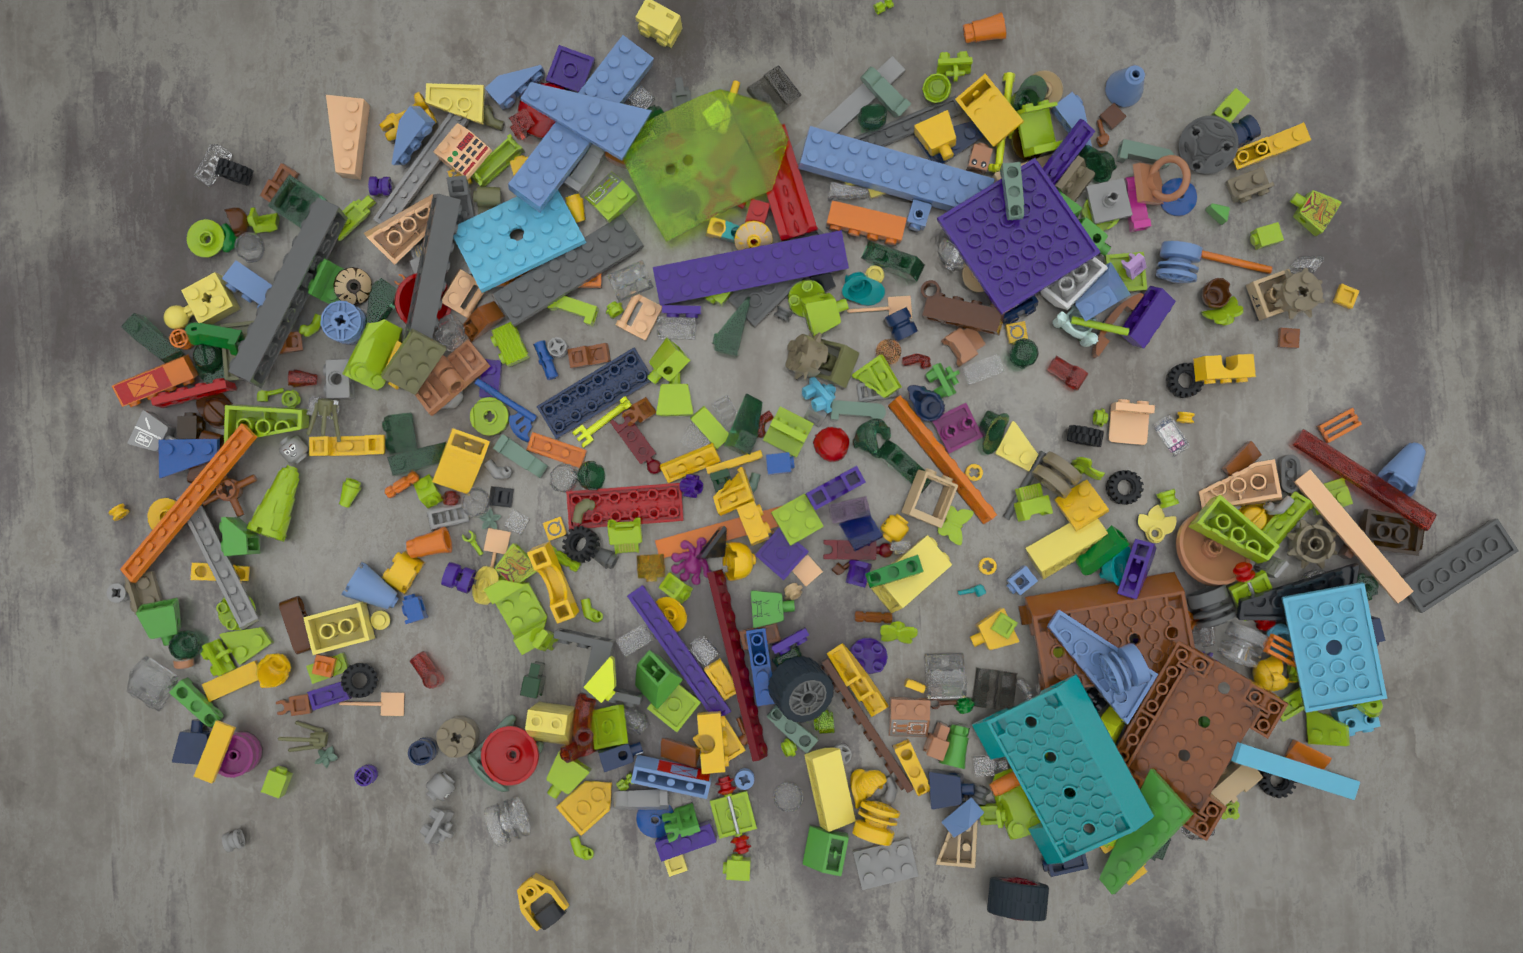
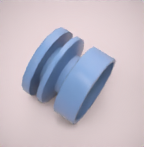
M1164 241L1161 245L1160 257L1168 261L1158 262V267L1161 269L1156 271V276L1174 283L1197 282V275L1194 273L1199 272V267L1192 263H1199L1201 261L1203 248L1188 242Z
M336 301L329 304L321 315V326L324 333L329 338L344 345L357 344L369 322L368 316L362 309L347 301ZM340 320H346L345 324H340Z
M1133 643L1118 648V655L1111 651L1108 653V656L1102 655L1099 657L1102 674L1116 695L1122 694L1124 690H1131V683L1138 687L1150 681L1148 666L1141 652Z

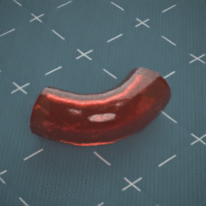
M579 693L577 695L573 715L572 730L574 740L581 746L591 743L594 737L592 717L596 699L586 697V693Z

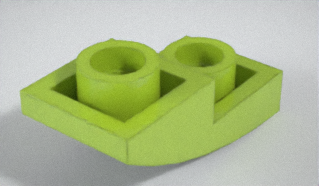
M705 406L690 417L691 421L714 444L716 449L731 437Z

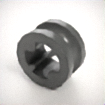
M778 306V311L774 313V316L789 322V316H792L793 313L786 308Z

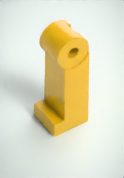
M192 562L190 580L216 581L208 563ZM233 565L240 581H249L250 566Z
M909 739L893 745L918 797L930 792L928 780Z

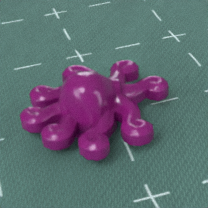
M700 537L697 539L696 548L689 541L683 540L680 547L682 549L688 548L689 551L681 554H672L671 558L674 562L685 559L679 565L671 566V570L675 574L685 569L680 574V580L687 581L691 573L694 574L691 578L692 583L698 585L701 582L699 578L701 567L706 578H708L707 573L712 572L709 570L706 559L698 560L696 558L702 550V546L707 542L705 538Z

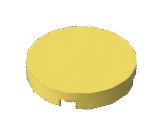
M483 566L475 575L477 581L476 585L473 584L472 596L476 603L488 605L491 601L484 589L499 580L496 569Z

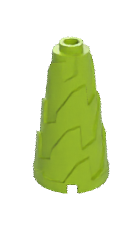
M286 465V468L282 467L278 471L270 489L267 490L246 529L278 541H285L292 517L290 515L295 502L294 496L300 480L297 468Z

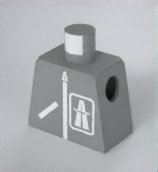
M143 410L127 443L159 452L158 440L177 439L173 437L175 427L153 412Z

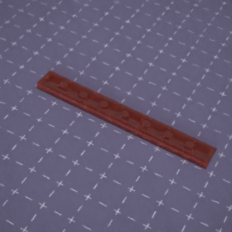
M1303 429L1300 431L1293 443L1294 447L1421 529L1428 531L1437 516L1436 513L1307 430Z

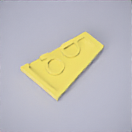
M426 83L425 102L427 105L483 125L484 85Z

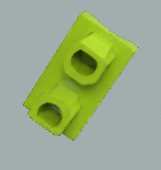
M967 51L957 53V58H950V53L941 52L937 62L936 73L946 75L947 77L952 76L953 82H957L958 76L971 74L972 57L968 56Z
M220 639L202 646L203 650L200 654L203 659L210 660L212 664L210 672L213 676L218 675L219 677L236 669L229 657V654L233 652L232 648L226 650Z

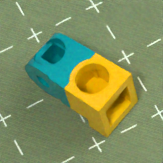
M711 216L705 236L735 243V234L740 226Z

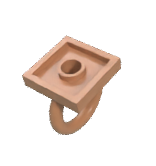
M1167 155L1161 157L1153 165L1145 163L1133 164L1138 203L1161 205L1164 204L1163 202L1175 201L1183 196L1189 187L1191 180L1190 168L1186 161L1179 156ZM1167 163L1177 164L1183 174L1180 187L1172 194L1162 193V180L1159 169Z

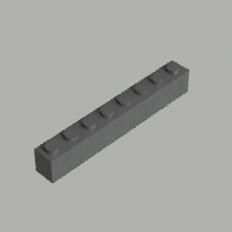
M433 194L403 341L412 328L435 340L433 332L438 326L437 313L442 307V299L440 298L446 288L445 274L449 271V255L452 254L454 249L453 235L457 233V216L461 214L462 210L460 199L442 194Z

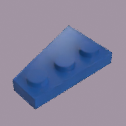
M220 439L158 440L159 478H165L210 462L220 450Z

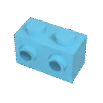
M1353 705L1330 710L1334 720L1341 721L1349 726V737L1356 735L1355 732H1372L1374 728L1381 726L1379 717L1370 718Z

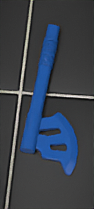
M478 378L474 383L475 385L517 411L515 415L509 416L510 427L518 438L529 442L528 432L532 428L531 421L533 422L537 416ZM522 416L525 417L522 422L516 424L518 419ZM526 425L523 432H520L519 429Z

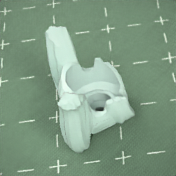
M1075 305L1071 307L1067 314L1061 311L1052 321L1054 327L1064 329L1073 337L1078 338L1083 347H1090L1098 342L1096 333L1091 332L1093 328L1070 323L1072 316L1083 318ZM1095 317L1089 319V320L1097 321V319H1096Z

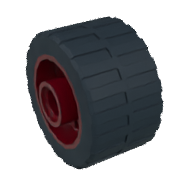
M991 877L987 911L993 915L1013 920L1045 921L1049 886L1019 877Z

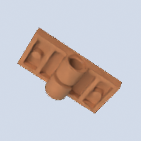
M467 339L449 356L445 357L442 355L415 396L426 411L433 416L485 372L490 365L473 343Z

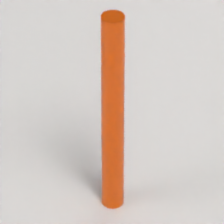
M1202 251L1201 258L1267 274L1272 272L1271 266Z

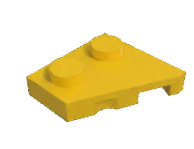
M740 467L737 470L736 476L732 480L729 479L724 484V487L713 496L717 512L720 516L735 510L737 507L755 501L743 467Z

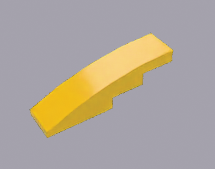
M843 643L827 653L845 685L850 686L858 701L863 702L871 717L889 707L867 672Z

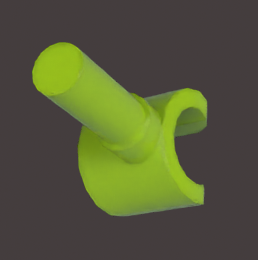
M284 388L272 391H258L257 401L268 402V396L285 392Z
M469 531L471 533L469 540L464 534L462 535L463 540L471 543L479 556L484 554L475 541L476 534Z

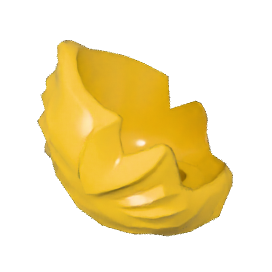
M267 654L260 660L257 665L256 675L261 688L277 687L288 679L291 664L284 654Z

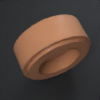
M181 657L174 659V668L184 669L192 667L194 665V658Z

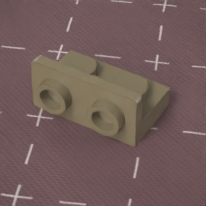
M1078 155L1055 187L1076 202L1085 190V187L1094 178L1095 172L1088 169L1085 159Z
M1263 167L1225 182L1233 203L1238 201L1241 203L1247 202L1256 194L1259 197L1270 192V188L1275 186L1273 182L1269 183Z
M155 571L144 573L136 583L130 582L128 578H125V590L130 596V608L135 615L140 605L163 601Z

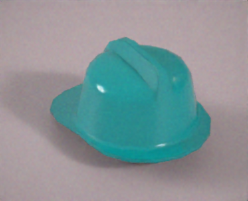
M855 272L845 276L842 294L848 300L869 306L875 305L883 299L885 288L880 282L869 278L866 274Z
M1127 546L1102 566L1099 573L1100 578H1105V580L1120 586L1131 553L1130 547Z

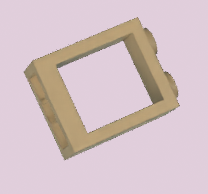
M928 468L925 471L918 470L903 506L902 513L942 528L958 485L952 483L953 479L944 475L942 477L936 476L937 472ZM926 478L944 486L932 516L915 509Z

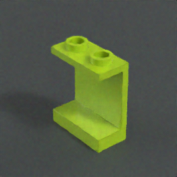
M1049 100L1037 102L1038 106H1033V103L1022 105V109L1016 111L1024 121L1018 127L1024 157L1055 151L1063 140H1055L1049 108L1058 105L1057 102L1049 103Z

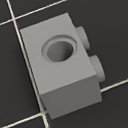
M349 359L326 360V365L323 366V374L326 376L324 394L327 399H355L354 380L342 374ZM341 375L342 381L336 385L335 378Z

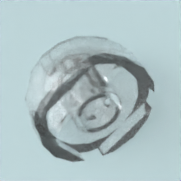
M943 237L938 253L940 260L945 263L944 267L955 271L956 268L963 269L968 267L950 239Z

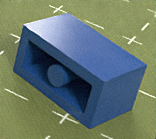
M789 452L766 455L768 476L791 473V469L795 468L794 457L790 456Z

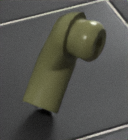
M485 105L484 123L489 127L502 131L505 122L494 118L492 114L493 108Z
M584 499L575 506L572 522L582 524L584 512L593 510L595 502L590 499Z

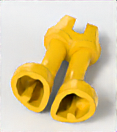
M420 92L415 93V103L412 106H420L436 124L437 120L429 109V105L426 104L423 95ZM406 110L398 114L391 113L387 115L386 119L379 124L382 131H388L385 133L388 141L396 140L399 120Z

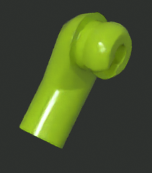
M315 313L311 324L308 326L302 324L299 328V333L303 334L304 337H309L318 332L321 326V315Z
M590 598L581 600L584 617L594 623L600 622L603 619V614L592 608Z
M579 835L570 838L576 857L584 860L593 858L594 851L589 847L581 845Z

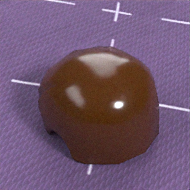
M238 207L224 209L235 236L245 235L249 230L246 212Z
M1215 278L1207 282L1202 289L1204 303L1212 309H1220L1227 305L1232 296L1229 292L1230 283L1224 278Z

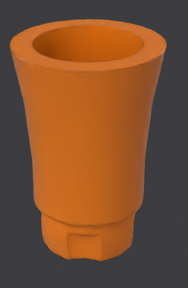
M1000 12L993 16L964 24L965 42L971 43L975 41L976 43L994 39H1006L1003 13Z
M442 527L408 540L406 542V549L411 558L451 553L452 540L447 528Z

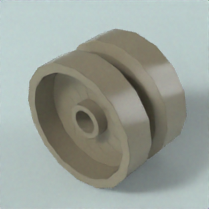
M1049 451L1042 459L1045 466L1037 465L1032 471V475L1047 489L1065 499L1072 491L1069 484L1077 485L1082 475L1066 460Z

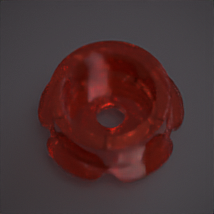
M446 491L441 496V499H443L444 505H457L460 496L456 494V491Z

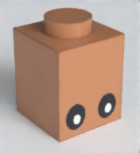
M984 143L974 144L966 171L985 175L993 149L988 148L989 146Z

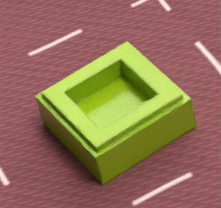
M1000 612L990 629L1008 639L1018 622Z

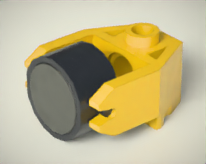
M538 873L524 881L517 889L521 913L536 931L541 928L546 930L567 912L566 909L569 904L554 884V881L547 880ZM544 893L551 894L554 899L534 914L531 910V903Z

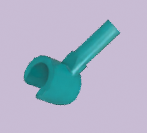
M978 584L970 589L959 590L958 594L964 595L975 592L977 597L986 594V590L983 585Z

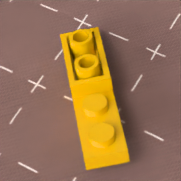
M1303 122L1270 137L1267 136L1238 148L1233 159L1236 169H1242L1310 142L1311 138L1305 123Z

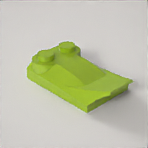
M385 319L375 323L368 322L342 374L377 391L382 388L386 380L381 377V374L386 368L397 340L399 342L402 340L403 328Z
M1012 768L995 774L993 781L1012 772ZM1021 785L1000 796H994L995 802L1002 803L1003 810L1007 811V822L1004 823L1010 840L1031 835L1028 829L1041 823Z

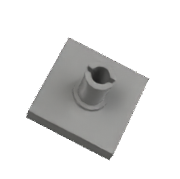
M1124 178L1085 187L1094 224L1132 216Z

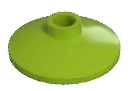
M208 219L199 220L188 230L187 244L195 255L208 258L218 254L223 248L225 234L218 223ZM208 237H211L210 242L207 243V242H206L207 238H208Z

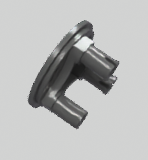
M1213 115L1202 116L1190 122L1183 130L1179 139V153L1191 170L1203 174L1216 173L1226 168L1235 158L1239 143L1238 135L1232 124L1224 118Z

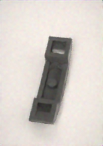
M466 175L447 177L449 196L460 199V205H462L461 214L457 216L456 224L475 217Z

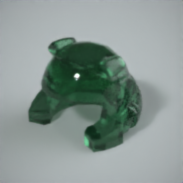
M878 418L862 423L855 431L853 447L869 452L875 458H881L882 451L878 447L876 433L881 434L884 440H889L891 438L890 427Z

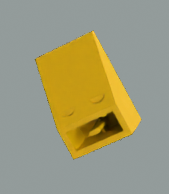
M986 73L955 99L993 147L1024 122Z
M451 428L432 482L469 495L490 441Z

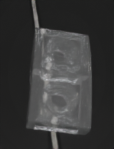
M643 623L617 639L616 643L624 656L627 657L656 639L647 624Z

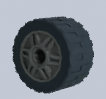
M796 656L787 659L774 670L769 680L768 690L770 697L782 714L793 722L803 723L819 717L826 711L834 696V685L819 664L810 657Z

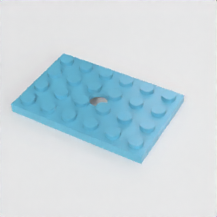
M557 190L541 213L517 196L458 224L457 233L453 235L482 293L586 243L559 190ZM515 229L524 231L523 238L519 241L510 238L511 232Z
M1363 582L1282 597L1305 712L1387 699L1365 584ZM1331 640L1339 641L1342 646L1339 652L1334 655L1329 654L1326 650V645Z

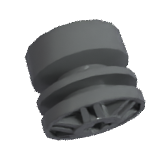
M1226 585L1209 586L1186 595L1189 608L1200 610L1193 615V619H1200L1195 623L1197 628L1219 626L1236 617L1235 610H1229L1233 607V604L1230 602L1222 603L1223 600L1229 597Z

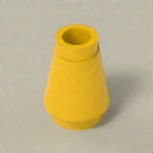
M580 194L565 197V203L575 222L585 221L583 198L580 197Z

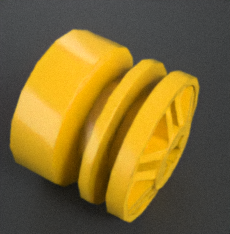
M861 800L860 806L864 809H859L858 814L864 817L865 820L857 819L852 833L866 841L891 846L895 832L888 828V826H897L898 822L893 818H899L900 811L879 801Z

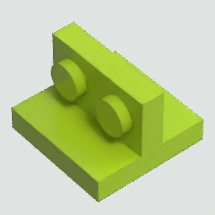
M780 406L763 441L784 452H789L790 455L797 458L814 423Z

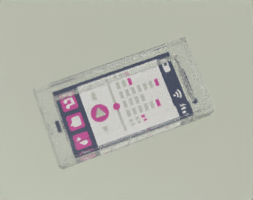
M1170 414L1153 424V427L1173 457L1191 446Z

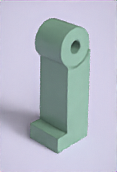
M870 66L860 77L864 85L894 118L900 117L911 105L875 68Z
M1123 139L1119 143L1116 162L1124 163L1128 158L1154 164L1161 157L1174 155V153L1166 148ZM1171 163L1163 165L1160 169L1167 168Z
M1002 163L1000 176L1003 183L1007 220L1023 219L1024 197L1021 163Z
M833 400L831 403L832 412L830 420L838 421L839 415L870 417L873 421H880L884 418L886 409L882 404Z
M505 434L500 436L493 447L494 450L541 478L548 467L547 464Z
M776 705L766 715L778 729L806 754L819 740V738L798 722L788 720Z

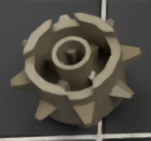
M1304 268L1302 272L1296 274L1285 270L1286 278L1279 284H1273L1272 286L1277 291V294H1275L1277 302L1274 306L1287 311L1289 319H1293L1296 314L1303 312L1311 318V309L1318 305V303H1324L1325 301L1321 287L1322 280H1318L1312 273H1309L1308 268Z
M811 332L809 335L801 334L795 340L789 342L787 346L789 353L785 366L795 372V379L804 375V380H806L807 376L810 378L816 377L821 372L818 369L822 362L826 363L828 347L821 341V333L816 334L814 337H812Z
M1301 519L1299 520V527L1292 533H1287L1289 537V551L1287 554L1301 561L1302 569L1309 563H1316L1323 569L1325 568V560L1329 559L1332 555H1337V551H1335L1336 543L1333 541L1337 533L1331 532L1324 527L1322 519H1319L1313 525H1309L1305 520Z

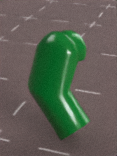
M228 223L221 225L225 234L222 250L229 253L235 248L237 237Z

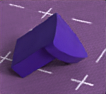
M850 560L846 583L865 588L867 584L865 574L870 572L872 564L859 560Z

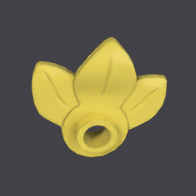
M1159 505L1152 507L1148 512V516L1144 514H1139L1138 525L1145 532L1147 540L1151 543L1161 542L1166 534L1173 532L1177 522L1175 516L1165 517ZM1153 530H1156L1158 533L1156 537L1152 536Z

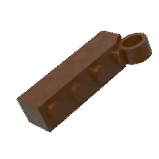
M928 280L921 286V294L926 299L922 316L926 320L997 336L1000 335L1005 314L1001 315L994 304L985 306L982 305V302L976 300L966 302L958 296H953V298L945 297L946 295L942 293L939 284L933 280ZM929 286L937 287V291L933 296L926 295V289Z

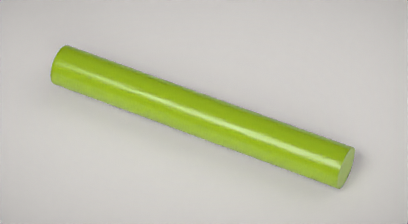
M1072 316L1070 321L1071 324L1128 336L1129 328L1094 320L1085 321L1084 318Z

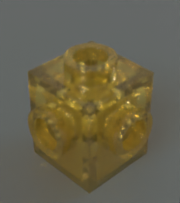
M664 554L637 555L638 579L646 578V582H656L657 578L665 577Z

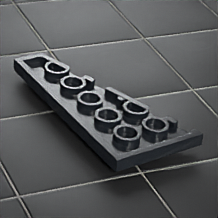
M1359 564L1346 565L1238 600L1236 618L1239 620H1286L1282 597L1357 583Z

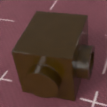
M185 412L184 416H177V439H199L201 432L206 430L204 418L197 416V413Z

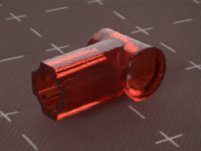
M1055 356L1047 369L1064 380L1067 386L1077 391L1088 376L1084 369L1073 366L1058 356Z
M422 651L410 660L426 688L433 689L443 684V674L437 670L425 651ZM432 674L437 678L435 685L430 682Z
M591 732L575 738V741L561 747L559 754L562 760L569 763L596 752L597 749H594V740Z

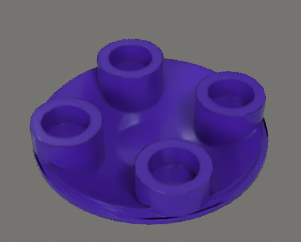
M862 638L856 641L850 649V652L867 674L881 672L887 663L888 654L886 648L878 640Z

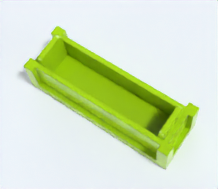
M511 134L488 155L471 176L480 187H486L511 165L510 161L525 152Z
M1296 491L1290 496L1295 502L1283 514L1274 515L1262 529L1278 545L1305 513L1313 508L1311 500Z

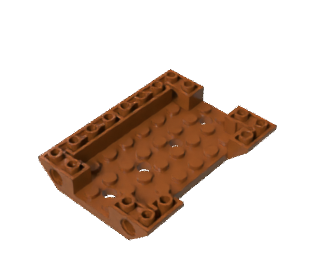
M1175 572L1147 576L1137 600L1117 594L1120 586H1117L1114 582L1024 597L1030 633L1035 636L1041 673H1038L1040 690L1042 691L1075 674L1078 675L1084 688L1094 686L1047 627L1057 610L1067 614L1117 648L1129 644L1130 635L1135 633L1138 636V642L1134 645L1141 652L1148 668L1158 675L1178 641L1195 648L1185 591ZM1170 627L1176 630V635L1173 638L1167 635V630ZM1057 646L1063 650V654L1059 658H1056L1053 654V650Z
M1178 641L1117 748L1139 789L1141 790L1150 769H1155L1194 813L1183 827L1207 841L1227 808L1211 792L1230 762L1237 742L1241 743L1249 728L1268 739L1289 704L1273 692L1200 650ZM1221 682L1229 684L1230 691L1228 693L1219 691L1218 686ZM1201 716L1209 718L1210 725L1208 727H1202L1199 724ZM1187 750L1190 753V759L1182 760L1179 757V752Z

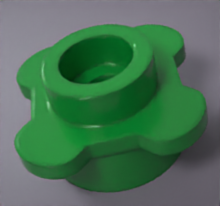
M962 697L957 700V705H954V707H956L960 714H966L973 710L974 702L970 697Z

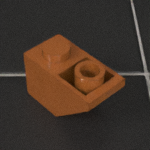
M492 301L477 307L461 325V328L470 341L473 342L497 326L505 316L496 302Z

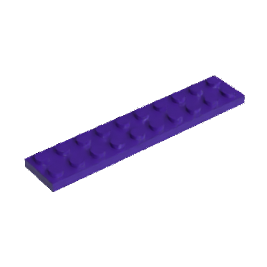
M842 230L652 268L660 306L845 270L849 269Z

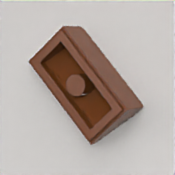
M1247 441L1221 469L1228 476H1231L1249 467L1262 454L1252 441Z
M669 738L661 739V757L692 767L697 766L701 748Z

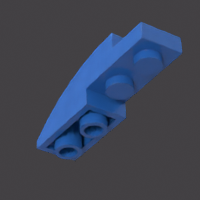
M765 628L747 630L746 635L757 706L775 704L768 690L772 670Z

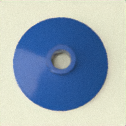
M1174 178L1167 181L1162 186V193H1174L1180 187L1182 178ZM1190 183L1182 199L1163 202L1164 204H1161V207L1165 212L1173 216L1186 215L1195 207L1197 202L1195 187Z
M669 805V810H638L636 821L640 831L651 838H660L668 834L665 831L664 824L670 821L663 822L662 814L673 813L672 807ZM652 817H657L659 821L653 823L651 819Z

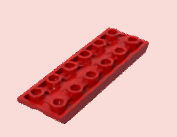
M785 124L749 135L781 242L817 231L818 228Z
M680 483L566 491L569 530L574 529L575 526H584L586 528L607 527L608 520L610 519L616 522H630L635 518H641V524L684 521ZM584 499H590L595 502L593 510L584 512L582 524L572 522L575 506Z

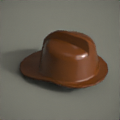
M223 393L196 400V408L200 415L214 428L224 429L225 405H232L233 403Z

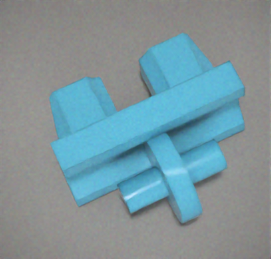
M815 377L810 378L809 385L802 388V396L805 399L815 398L811 400V405L815 412L823 409L826 413L832 412L830 405L836 397L834 395L836 392L835 386L833 384L821 385Z

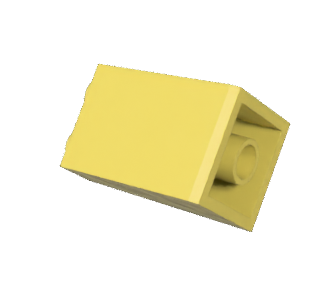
M927 535L921 538L891 563L893 564L918 555L924 572L871 588L891 613L904 608L952 566L948 555L937 547L938 544L932 537Z
M538 702L528 709L525 730L535 741L571 746L577 707Z

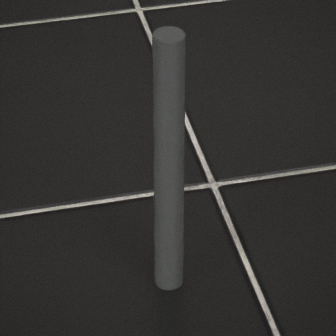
M1040 451L1019 488L1031 484L1034 479L1032 471L1037 465H1042V459L1047 453ZM1016 494L1003 515L1007 520H1010L1015 512L1013 503L1018 502Z

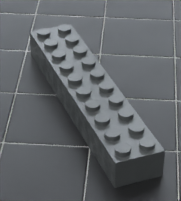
M319 197L311 204L307 219H304L301 223L300 233L294 237L290 252L284 256L281 270L276 272L274 283L267 290L263 305L258 307L256 318L249 325L245 340H242L239 344L238 354L229 364V373L261 389L309 296L308 285L317 274L318 264L323 262L324 258L328 259L348 219L339 206Z

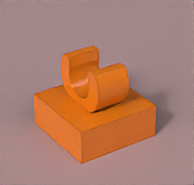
M316 654L312 674L329 678L333 677L337 658Z

